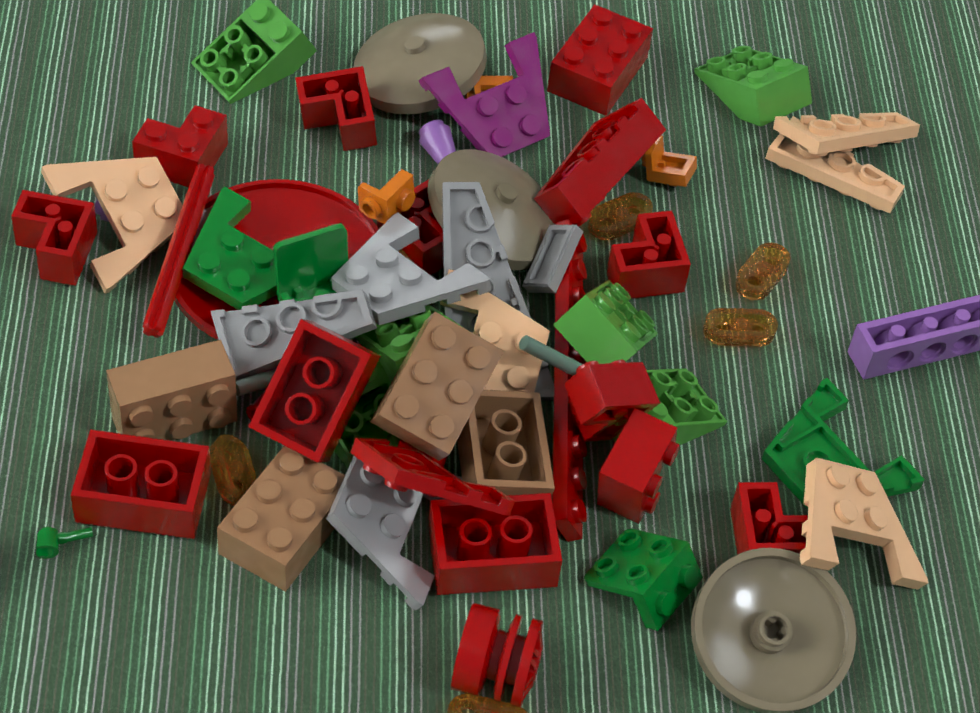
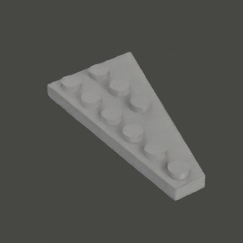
M443 182L444 276L448 274L449 269L455 271L463 265L470 263L490 278L491 290L489 293L530 318L517 280L509 266L505 248L501 244L494 226L495 222L480 182ZM444 306V315L473 333L477 314ZM542 361L535 392L540 393L541 401L554 400V383L548 369V363Z

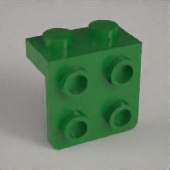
M334 224L279 241L274 245L278 301L290 299L303 301L313 299L314 296L337 293L332 288L331 277L349 260L347 230L343 224Z
M627 529L619 535L616 541L585 574L584 579L590 587L632 597L645 628L658 631L703 579V576L688 541L636 529Z

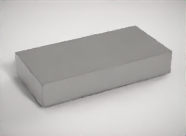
M549 225L522 285L529 293L557 292L583 231L577 225Z

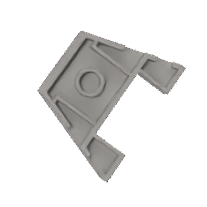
M398 212L331 277L332 288L337 293L363 289L367 294L374 320L378 325L425 312V305L441 300L447 305L461 301V294L474 290L477 291L478 295L487 293L491 290V281L488 276L470 263L436 280L398 251L420 239L419 228Z
M353 456L326 519L362 557L366 554L381 569L380 576L389 586L394 583L407 597L404 601L410 608L418 610L425 603L435 575L401 556L400 552L422 497L424 496L430 501L442 500L444 498L431 497L412 489H408L407 492L392 489L384 484V477L363 469L364 463ZM454 475L460 480H462L461 476Z

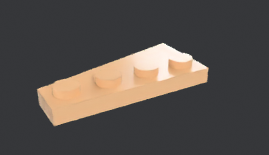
M898 112L860 113L859 119L844 114H831L830 121L816 119L817 117L814 115H801L800 122H791L787 116H775L773 129L807 148L808 153L815 156H826L829 152H850L853 148L863 146L877 147L880 143H900L903 139L917 137L920 124Z
M792 116V118L789 120L791 122H800V120L794 116ZM781 133L770 145L765 159L776 163L781 168L790 169L806 176L813 182L824 184L845 196L856 198L869 204L874 209L883 210L887 213L892 212L905 188V185L873 165L857 163L852 152L835 151L829 152L826 156H815L808 153L807 148Z

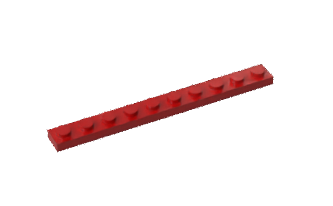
M570 219L556 223V225H573ZM583 234L555 293V322L586 295L583 289V280L587 278V271L583 262V252L587 251V244ZM555 328V350L581 364L586 363L584 358ZM554 367L553 480L555 489L553 492V509L558 530L567 542L583 539V522L587 520V512L583 502V489L587 487V479L583 470V457L587 455V447L568 403L570 397L564 385L573 376Z

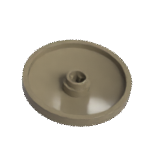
M426 13L397 20L373 34L360 48L353 68L363 66L372 106L395 114H418L440 108L438 106L440 102L429 90L425 91L420 85L419 80L422 77L450 67L464 96L477 84L483 75L487 63V53L482 35L467 20L449 14Z
M464 149L445 156L432 172L427 189L432 212L440 226L443 228L442 183L480 182L494 219V226L500 242L508 256L507 260L511 270L530 269L549 225H554L534 200V197L542 189L541 186L523 169L509 160L490 152Z
M759 548L730 558L719 566L705 581L697 595L692 610V643L704 673L711 683L727 698L756 712L793 713L813 706L830 695L839 686L853 661L856 647V625L847 596L828 571L801 565L800 554L790 550Z

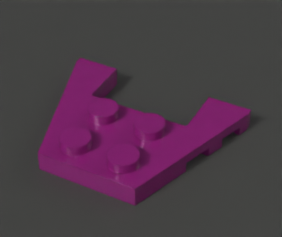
M535 32L513 40L504 46L518 75L517 78L467 99H464L450 67L424 76L419 80L422 88L425 91L429 90L440 102L438 106L444 113H449L462 127L460 131L477 150L504 157L550 136Z

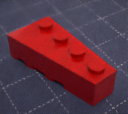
M642 97L594 122L534 197V200L554 225L557 222L570 219L573 225L581 226L592 216L591 211L594 207L605 199L607 193L666 131L665 127Z

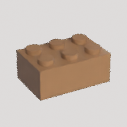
M434 312L423 323L370 422L440 461L451 453L504 351L441 314Z
M221 339L106 370L112 419L117 432L120 434L163 440L183 439L191 434L211 428H222L229 423L237 421L236 374Z
M483 390L457 439L462 481L493 486L506 495L551 493L552 496L555 486L540 393Z
M283 446L218 525V554L286 592L335 529L326 518L345 475L324 463H317Z

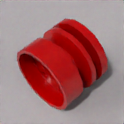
M473 603L459 644L451 680V690L478 697L486 680L495 681L494 701L501 702L506 685L514 686L511 706L521 708L526 695L533 687L543 651V621L533 618L527 636L519 635L523 615L516 614L508 631L500 630V609Z

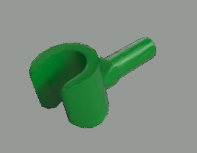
M43 527L37 534V557L49 559L57 556L59 544L93 537L92 528L58 533V530L53 527Z

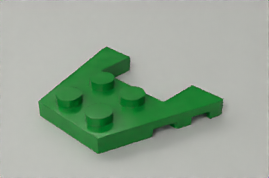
M224 186L183 267V278L237 310H241L242 306L259 305L277 295L274 251L233 228L251 211V201Z
M828 378L820 382L814 394L806 399L799 412L792 420L787 422L764 450L762 460L803 505L806 465L815 458L870 471L824 422L845 410L849 402L844 394ZM902 455L874 471L887 497L917 491L922 487L925 480Z

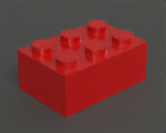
M594 4L551 61L547 91L607 116L648 58L653 28Z
M300 319L248 427L317 463L329 462L381 355L313 321Z
M90 429L71 492L75 522L195 539L211 475L209 446Z
M551 493L507 495L515 501L510 516L448 499L431 500L428 529L437 595L557 587L562 566V555Z

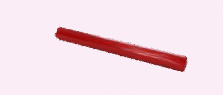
M201 163L195 167L143 322V333L146 336L159 338L164 333L183 275V267L190 254L215 177L214 168L211 165L205 166Z

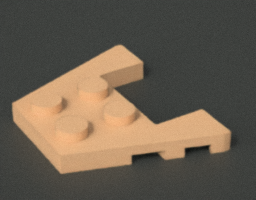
M157 157L47 164L42 166L41 173L52 194L55 196L65 197L91 187L123 247L91 260L90 267L105 294L112 291L117 283L137 269L143 260L171 239L183 205Z
M449 269V270H448V274H450V273L453 272L454 270H450V269ZM476 290L460 295L461 301L448 305L442 300L440 301L442 306L477 314L473 333L504 351L484 390L535 392L542 360L521 350L519 342L523 336L528 335L547 345L550 330L489 292L478 295Z
M815 458L806 465L804 505L808 506V520L802 523L801 535L806 538V548L800 551L801 565L830 570L838 565L839 559L833 537L837 536L881 546L893 585L918 590L929 583L875 472L821 458Z

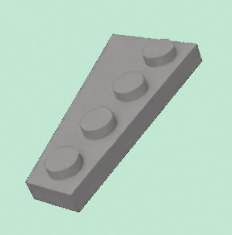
M363 289L314 296L313 299L295 301L294 299L279 301V304L259 307L255 304L242 306L241 310L226 312L224 309L211 311L218 339L222 341L236 374V381L276 368L300 319L313 321L347 339L377 328L367 294Z

